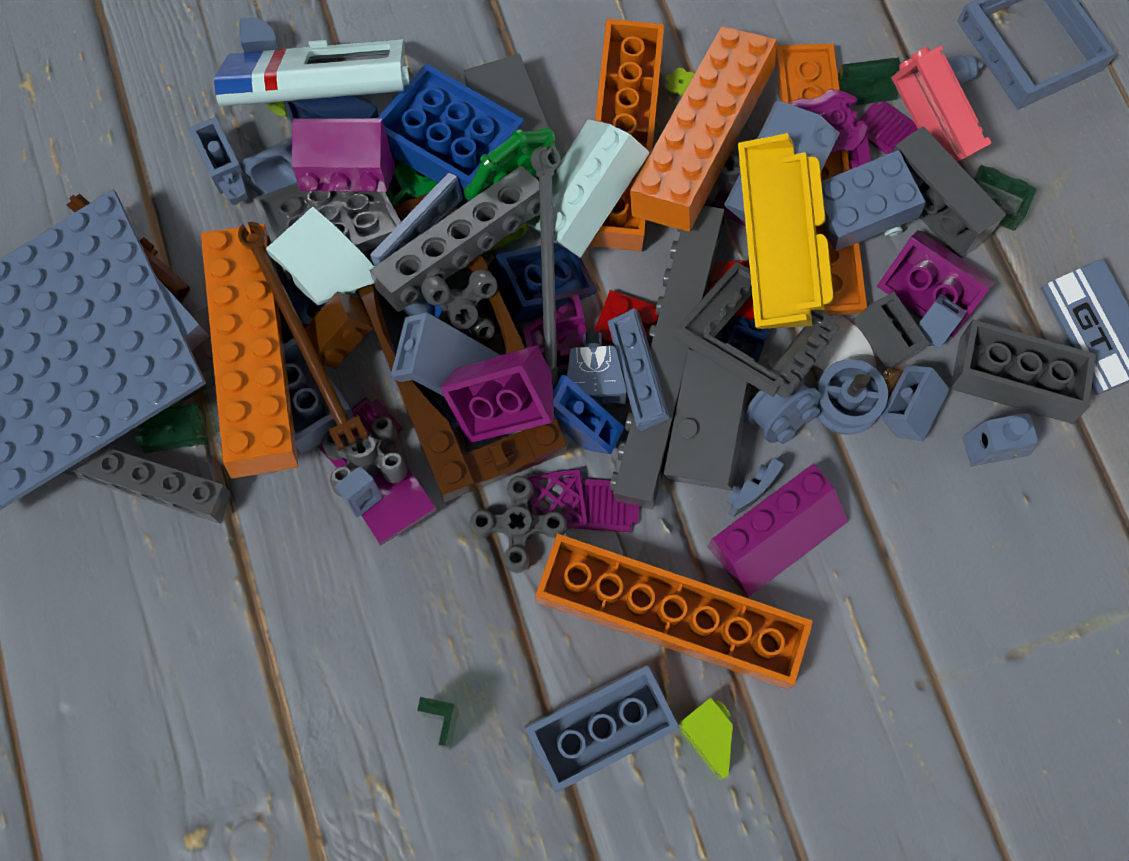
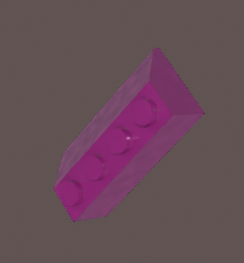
M813 463L714 536L707 547L748 598L848 523V519L835 488Z

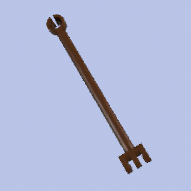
M248 222L251 233L258 235L257 241L248 242L247 236L249 232L244 224H242L238 230V238L245 248L252 250L337 426L329 429V432L338 451L344 449V443L339 437L343 434L346 435L350 445L357 443L351 432L356 428L362 440L367 438L368 434L359 416L349 420L264 247L265 233L262 226L256 222Z

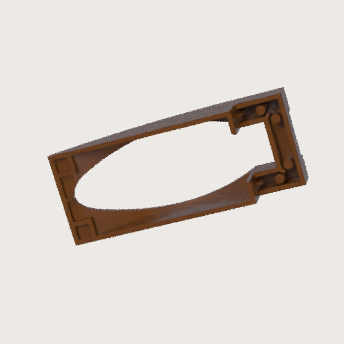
M429 193L393 206L400 220H404ZM456 206L448 215L456 211L458 207ZM376 248L371 249V250L366 251L365 253H363V254L365 255V257H366L372 264H373V261H372V258H371L370 254H371ZM479 255L467 265L472 273L478 269L489 271L482 255ZM373 283L359 288L357 291L372 322L373 330L390 372H392L397 352L388 334L380 306L379 293ZM497 288L495 294L487 298L501 330L506 354L525 349ZM394 379L444 502L563 455L566 452L567 444L554 417L552 423L521 430V432L462 455L449 421L428 401L414 381L399 382Z

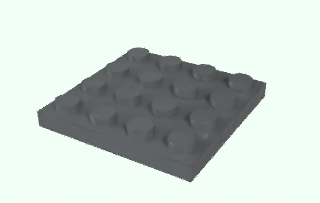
M298 183L253 198L262 222L266 226L271 243L312 207L337 227L362 253L377 248L401 223L385 192L300 191ZM283 268L287 280L293 279L292 275Z

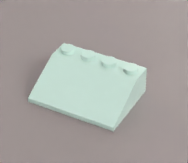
M588 119L555 169L554 176H552L554 242L580 258L650 153L629 133L611 124ZM540 215L527 221L529 226L541 233Z

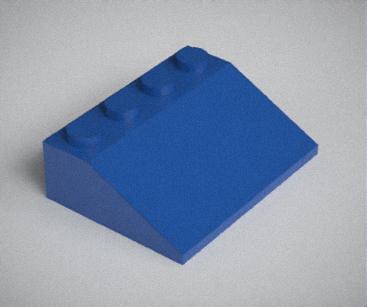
M427 63L412 78L410 85H406L404 91L400 92L378 117L383 119L391 153L394 158L436 183H439L448 173L456 175L463 199L465 200L467 199L464 196V189L471 183L482 162L480 160L484 153L487 155L508 140L513 131L521 129L524 125L523 118Z

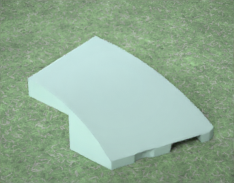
M314 207L309 209L266 248L268 255L292 275L295 286L317 305L327 303L337 291L351 295L355 293L356 289L374 283L369 270L375 266L337 227Z

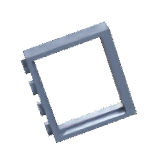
M974 0L967 3L957 20L958 24L1017 110L1104 71L1115 56L1110 43L1105 40L1097 29L1095 22L1087 15L1079 0H1045V2L1087 61L1036 85L1033 84L987 17L1023 0Z

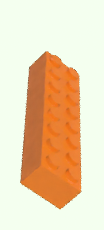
M606 18L595 121L611 124L629 133L650 152V155L653 149L664 24ZM649 155L588 246L642 252L646 220L632 216L630 190Z
M721 26L630 190L632 216L687 232L691 231L775 68L777 39Z
M259 224L265 233L264 247L266 249L271 242L265 224ZM245 226L249 232L247 241H257L258 235L251 233L250 227ZM240 227L201 232L223 464L231 479L299 468L279 305L252 250L245 248L238 238Z
M558 533L535 594V602L786 690L795 686L813 620Z

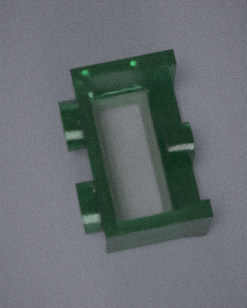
M980 165L973 176L974 181L1005 212L1006 215L999 225L1015 231L1024 220L1037 188L1028 185L1023 180L1014 179L1002 174L995 168Z

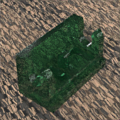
M899 57L842 64L838 73L840 91L855 96L858 99L855 105L878 103L883 100L885 102L897 100L899 92L891 77L899 70Z
M197 404L166 408L138 425L139 435L134 436L136 443L143 449L144 453L208 444L206 414Z

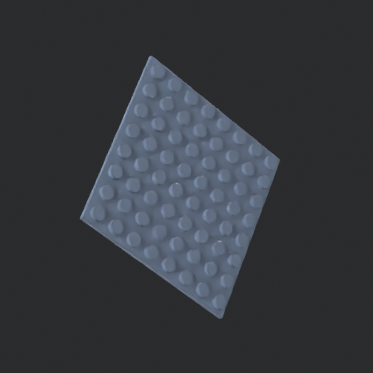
M114 189L0 259V510L206 384L121 200Z

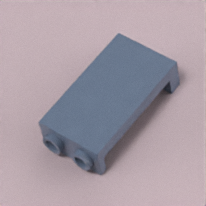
M426 312L405 317L390 377L399 382L414 380L444 396L440 387L456 368L501 355Z

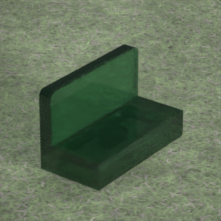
M420 697L417 711L423 717L443 720L438 745L443 749L450 750L459 709L453 703Z

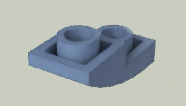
M772 458L767 467L761 464L753 479L754 482L746 479L742 488L736 485L727 501L732 505L728 514L734 517L752 506L773 483L784 463Z

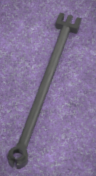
M544 146L532 152L531 163L536 171V176L539 177L544 360L552 373V387L554 390L561 376H567V367L557 368L552 176H554V170L560 163V155L551 146Z

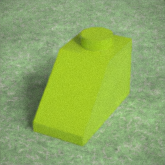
M710 697L678 723L681 733L718 780H722L729 775L733 724L728 719L731 717V714L720 700L714 702Z

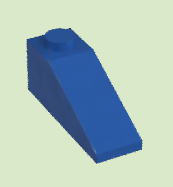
M561 376L553 391L554 415L564 432L585 450L611 454L625 427L569 377Z

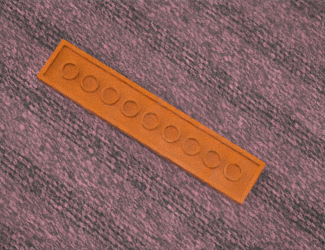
M834 43L777 45L776 69L780 101L790 104L798 99L821 97L830 89L840 91ZM838 150L829 154L821 171L822 181L850 170L847 150ZM816 226L817 234H823L828 240L834 294L833 301L830 304L824 305L825 310L821 311L828 315L861 314L867 308L859 242L835 252L823 226Z

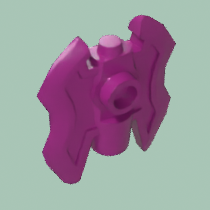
M830 89L821 97L798 99L790 103L796 107L821 115L840 133L830 153L838 150H854L866 135L868 127L865 123L854 126V121L857 120L856 111H851L847 106H854L858 99L847 92Z

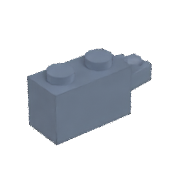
M217 117L188 128L219 193H224L232 205L247 200L249 198L245 187L247 179Z

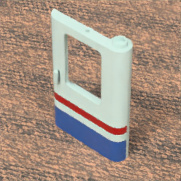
M400 39L327 45V40L309 41L310 47L229 53L214 78L218 105L223 107L404 91V85H410L408 66H404V41ZM389 53L387 58L307 64L308 60Z

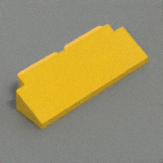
M788 133L738 143L755 327L757 329L812 326L811 310H825L824 305L830 304L834 298L828 240L823 234H817L816 226H820L825 222L819 160L813 156L808 157L806 152L795 154L794 143Z

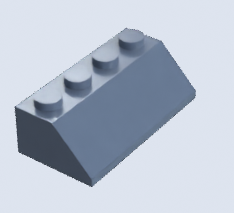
M776 101L757 139L788 133L794 143L795 154L806 152L808 157H816L819 160L820 170L822 171L840 133L821 115L782 101ZM740 172L724 206L745 222Z

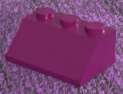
M293 119L292 169L300 191L387 192L395 171V164L383 119Z
M917 230L905 244L877 284V287L888 295L895 292L903 305L921 317L925 316L940 294L954 302L967 312L949 335L953 338L990 290L995 280Z
M537 345L456 368L440 387L469 443L549 424L554 420L552 373Z

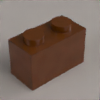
M337 291L305 327V331L322 365L336 369L370 332L373 325L361 299Z

